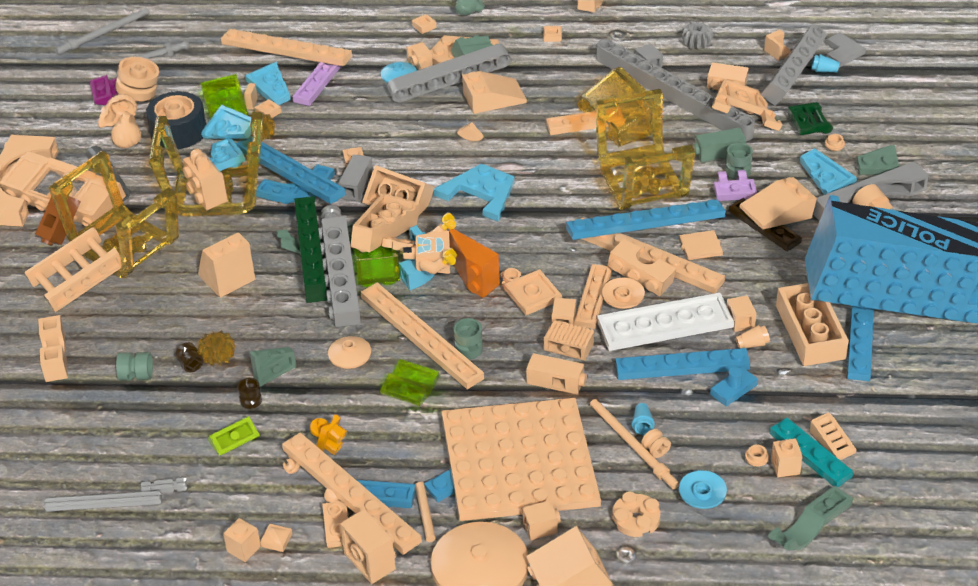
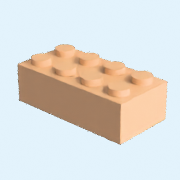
M808 283L778 288L776 308L803 366L846 359L849 340L830 302L811 300Z

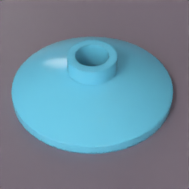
M394 62L382 69L381 78L388 83L394 78L415 72L417 69L407 62Z
M700 470L691 472L682 478L679 484V493L681 498L690 506L709 509L718 506L724 501L727 487L724 480L717 474Z

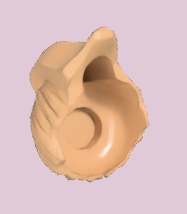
M118 94L112 97L106 106H103L101 109L98 126L100 128L105 126L112 127L119 121V116L125 111L135 116L137 103L133 97L127 94Z
M127 111L119 116V121L112 129V141L117 147L129 148L138 144L141 140V131L134 116Z

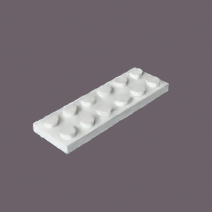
M721 293L597 315V323L609 351L734 327V320Z

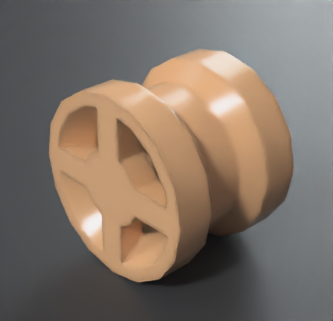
M659 429L650 430L642 439L643 447L649 449L650 454L654 458L662 457L671 447L670 440L663 437Z

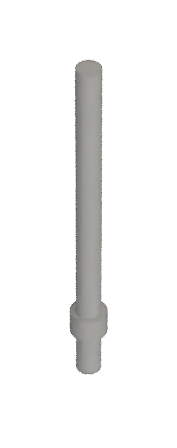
M144 8L80 38L68 40L66 44L55 48L58 55L68 50L73 51L79 48V45L148 15L149 10Z

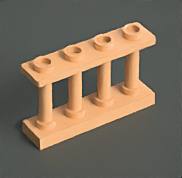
M94 227L25 271V275L33 287L40 283L48 293L44 296L54 312H57L125 266L115 248L107 253L99 243L102 240ZM93 249L100 258L89 264L82 255ZM75 260L83 269L72 276L65 266ZM58 272L65 281L54 287L47 278Z

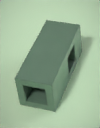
M741 128L696 135L693 152L701 162L726 158L728 147L734 143L746 144V137Z

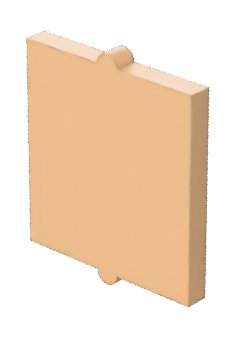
M714 230L679 235L682 250L685 252L688 260L723 255L720 246L721 241L717 239Z

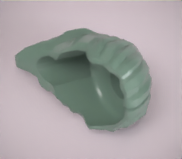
M457 0L455 11L460 15H471L475 11L482 12L485 5L482 0Z

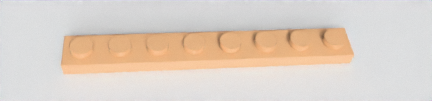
M229 29L221 37V42L224 45L345 66L353 57L351 50L236 29Z
M621 233L582 238L609 251H612L623 239H626L641 248L639 262L653 264L659 258L676 268L674 278L713 294L725 282V275Z
M378 282L361 291V298L466 389L471 388L484 379L483 371Z
M298 433L282 444L284 452L323 486L332 490L336 497L354 513L365 509L370 516L374 515L378 519L380 526L392 534L394 538L393 547L404 555L422 542L421 535L302 433Z

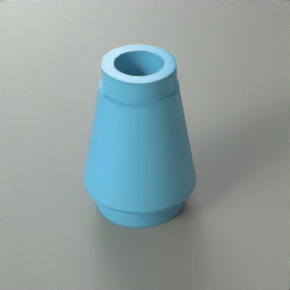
M821 54L814 55L811 69L815 70V72H838L840 62Z
M640 403L635 407L632 428L637 434L645 435L654 428L655 422L648 405Z

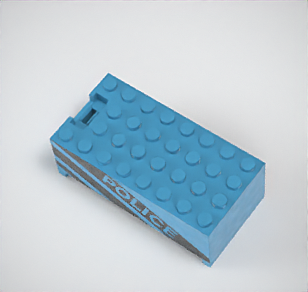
M829 196L805 256L811 300L978 324V222L839 202V196Z

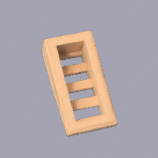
M829 412L811 421L810 433L839 460L856 453V448ZM841 446H844V447H845V448H842V449H840V450H837V448H839V447H841Z

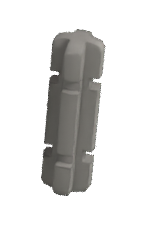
M179 477L176 480H173V478L154 480V483L143 481L141 482V492L159 490L162 494L171 493L174 490H177V492L186 491L187 480L185 477Z

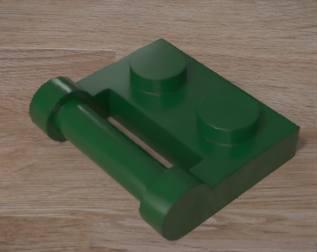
M818 102L788 107L787 113L799 135L818 132L829 134L832 132L833 126L826 120L822 113V107ZM812 114H814V115L816 116V118H817V120L819 121V123L816 122V120H815V118L813 117Z

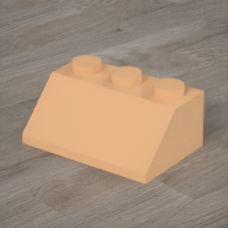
M375 165L362 203L371 206L382 193L420 203V215L429 205L435 186Z

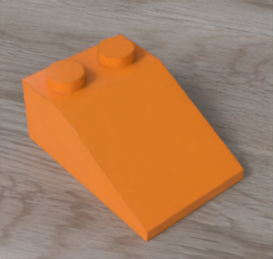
M449 229L450 248H453L457 254L454 267L467 289L484 298L500 285L499 254L461 232Z

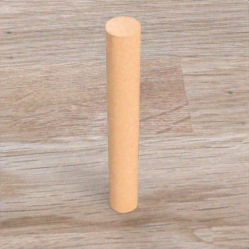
M417 482L415 487L426 541L433 542L436 538L423 482Z

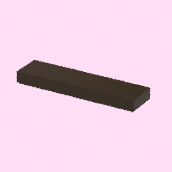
M745 198L729 206L730 213L786 252L799 245L802 241V237L784 225L762 229L740 208V204L746 201Z

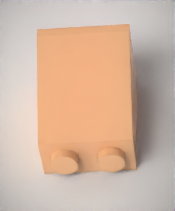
M239 232L202 250L198 272L199 277L220 298L256 280L250 244Z
M577 526L526 556L530 563V566L527 567L532 578L534 580L537 579L539 583L536 586H613L595 547Z

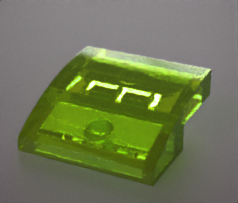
M399 359L393 373H388L379 392L380 394L421 406L435 387L440 373L437 370Z

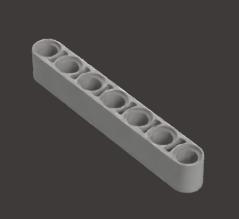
M495 44L394 78L388 82L387 89L395 102H403L462 82L463 74L478 71L489 73L504 68L510 64L511 56L504 45Z

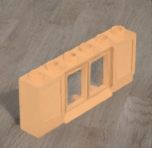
M29 151L21 156L0 181V185L5 193L13 197L24 198L27 206H34L41 211L46 210L54 190L78 199L81 202L72 222L76 221L87 228L94 227L98 230L126 196L119 182Z

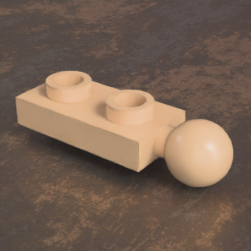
M327 488L324 498L328 503H323L327 548L343 546L340 523L348 519L347 506L336 497L332 490Z

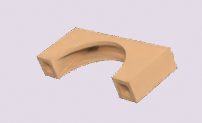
M11 135L0 154V181L27 151L56 159L59 151L55 137ZM0 185V225L23 227L29 215L25 199L8 195Z

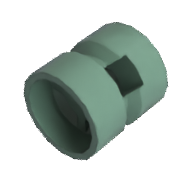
M734 143L728 147L725 171L729 178L736 180L738 178L737 170H746L747 178L750 176L753 150L749 145Z
M464 318L457 321L454 325L455 349L467 359H474L480 356L483 351L481 323L473 318Z
M132 352L118 353L116 361L118 380H133L134 377L137 380H151L153 375L151 352H137L135 356Z

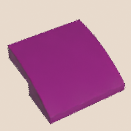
M104 75L89 80L95 104L106 105L112 97L119 94L116 91L117 78L109 80L108 76Z

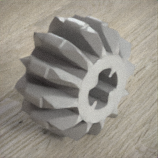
M690 22L689 25H685L682 33L685 46H690L691 49H705L706 46H710L713 38L710 25H705L704 22Z

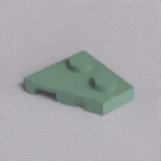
M889 145L858 156L857 166L859 175H879L898 168L899 162L895 145Z
M290 347L250 352L254 379L259 382L260 387L296 367L295 354Z

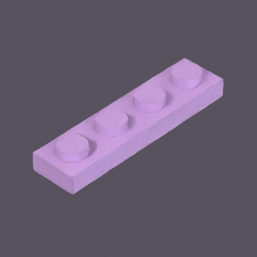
M320 62L293 95V102L310 106L341 66Z

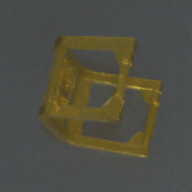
M660 88L595 100L598 162L602 175L621 210L629 209L634 205L674 197L684 198L689 195L695 150L691 144L672 148V152L669 153L664 152L663 93ZM643 100V105L652 109L653 145L607 153L606 119L617 112V104ZM671 160L682 162L680 181L669 163ZM658 163L660 167L654 168L647 165ZM624 165V173L614 176L611 167ZM664 174L666 179L662 180L654 178L655 175ZM623 182V187L620 188L618 183ZM670 186L673 190L672 193L657 195L662 187ZM646 192H649V193L652 194V195H657V196H652V197L637 199V198H640V197L642 196V193H646Z
M252 112L250 125L253 140L248 142V164L235 168L229 167L220 171L224 177L228 202L206 210L202 204L185 205L186 183L188 182L183 173V167L185 166L174 142L167 116H158L156 118L149 164L168 207L174 213L181 216L233 215L247 213L253 209L256 204L258 168L261 156L262 112ZM161 139L177 171L174 192L164 168V153L162 146H160ZM247 176L244 202L232 203L231 192L234 190L232 177Z
M100 151L48 186L70 242L92 227L97 230L100 236L116 224L117 234L112 238L106 239L103 242L102 248L107 253L115 248L119 253L122 268L113 274L120 278H126L132 274L137 266L179 238L176 192L168 187L153 198L154 203L137 215L133 214L123 203L109 155L104 151ZM92 168L93 172L102 174L114 208L77 233L66 200L74 188L72 180ZM160 208H165L167 233L145 221V219ZM138 230H140V231H142V232L145 233V234L142 235V236H141V235H138V236H135L134 238H133V236H132V235H133L135 232H137ZM152 238L161 242L133 263V254L144 252L147 249L146 242ZM93 249L83 254V256L93 262L100 258Z

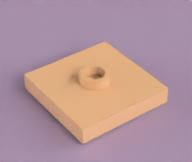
M540 269L504 284V290L525 315L554 304L555 298H562L561 293Z

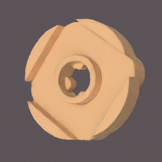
M626 492L613 507V522H615L617 529L621 533L631 537H641L643 533L649 531L652 533L660 524L661 512L659 502L643 494ZM633 513L641 514L638 515L637 518L633 517Z

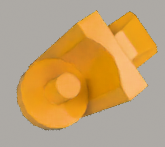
M336 414L333 416L330 424L323 418H316L310 424L311 433L319 437L316 446L322 451L326 449L333 455L342 448V440L347 433V430L339 425L341 418Z

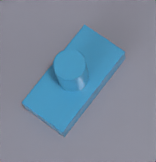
M733 367L729 370L727 378L711 388L710 395L727 407L758 385V378L743 367Z

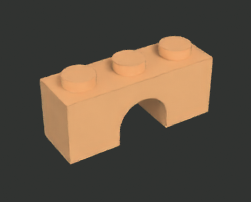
M623 239L610 252L607 266L627 278L638 281L648 291L660 297L673 283L676 268L659 258L653 264L639 262L641 248Z
M58 315L38 319L39 335L42 343V348H40V364L45 381L68 378L66 339L61 317Z

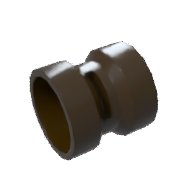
M183 343L176 349V358L181 362L186 372H195L202 367L204 359L193 343Z
M254 378L242 379L237 385L241 406L246 409L258 407L262 402L259 382Z

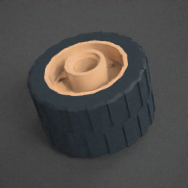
M186 91L168 92L154 98L146 108L151 139L156 145L171 150H179L195 145L203 139L201 134L207 124L203 103L195 94Z

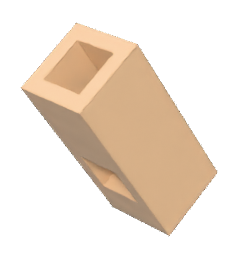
M535 353L532 354L526 368L527 384L577 395L581 386L584 387L587 380V374L584 373V364Z

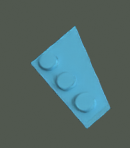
M221 105L205 126L201 135L204 139L249 138L259 123L254 118Z

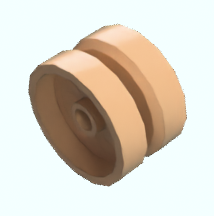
M128 57L120 61L117 72L118 77L116 79V91L119 94L132 96L135 101H147L153 98L156 94L159 78L158 66L149 59L142 57Z

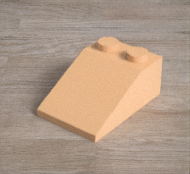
M482 71L462 75L463 94L473 114L527 103V99L515 78Z
M788 177L775 181L740 204V208L762 229L812 219L817 198L800 184L797 179Z

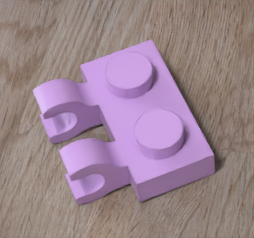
M737 170L738 178L728 181L726 171H719V179H717V182H714L716 200L749 199L757 194L754 179H747L746 170Z

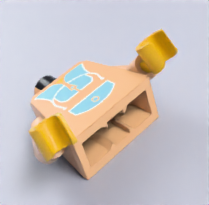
M451 213L445 214L442 217L444 224H439L429 233L417 235L416 247H403V258L416 259V269L418 271H426L430 274H450V265L455 264L457 254L453 248L449 247V231L447 229L451 230L456 227L454 216Z

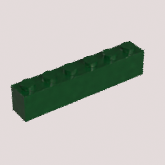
M314 196L294 198L306 302L328 301Z

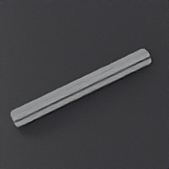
M158 490L48 497L45 499L44 507L46 511L50 512L159 505L162 503V494Z

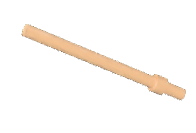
M593 399L590 402V406L653 469V473L660 480H664L673 490L678 488L680 483L670 474L669 468L664 463H659L597 399Z

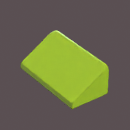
M250 416L210 435L207 440L217 454L221 456L259 437L260 434Z

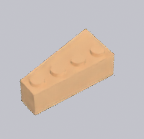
M382 193L353 225L350 247L356 248L361 252H371L382 246L383 238H395L409 230V228L416 226L420 203Z

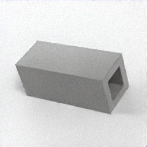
M353 154L338 185L345 188L346 196L340 199L360 200L373 172L372 157Z

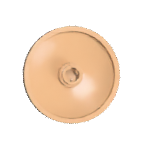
M491 522L463 524L447 532L434 547L431 556L432 576L437 586H522L528 575L527 567L529 566V561L526 557L528 551L521 538L512 530L502 525Z

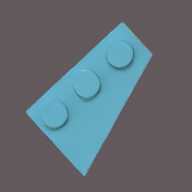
M277 62L245 75L246 81L248 83H255L256 90L265 99H270L277 105H282L291 100Z
M224 139L212 144V158L209 159L219 171L229 167H238L242 162L246 161L244 154L232 139Z
M815 148L800 156V163L824 195L856 183V176Z

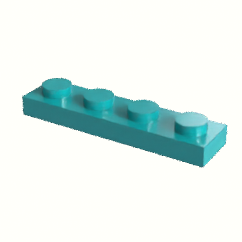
M786 417L770 428V435L778 441L796 438L802 453V461L832 486L839 487L853 477L854 471L789 418Z

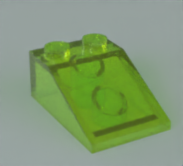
M237 74L200 83L210 120L221 105L249 116Z
M380 246L371 252H361L353 248L358 285L370 287L377 282L384 285L395 284V281H400L398 255L395 249Z

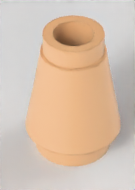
M758 325L737 336L736 342L739 349L765 346V343L770 342L766 327Z

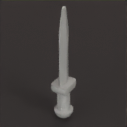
M186 40L174 45L165 43V48L134 57L148 59L166 53L171 57L175 51L188 50L190 45Z

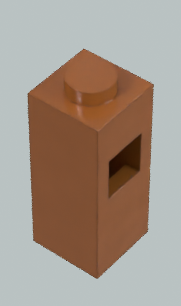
M54 190L35 234L42 237L41 241L51 246H53V243L62 245L81 201Z

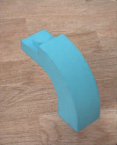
M417 225L409 228L410 240L416 241L417 235L426 234ZM408 259L399 263L400 279L409 290L425 284L435 275L426 271H418L416 269V259Z

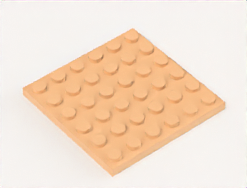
M576 398L442 410V421L459 521L523 515V507L551 501L553 508L558 509V511L601 506V498Z

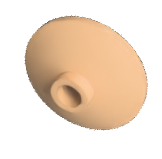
M616 278L604 285L602 296L609 305L627 309L640 304L644 299L645 291L643 286L634 279Z
M356 336L340 338L333 342L328 350V357L331 363L344 369L362 366L371 356L370 344L365 339Z

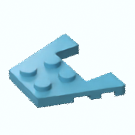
M480 164L434 189V196L449 201L461 190L484 199L490 203L483 209V216L498 222L515 180L514 176Z

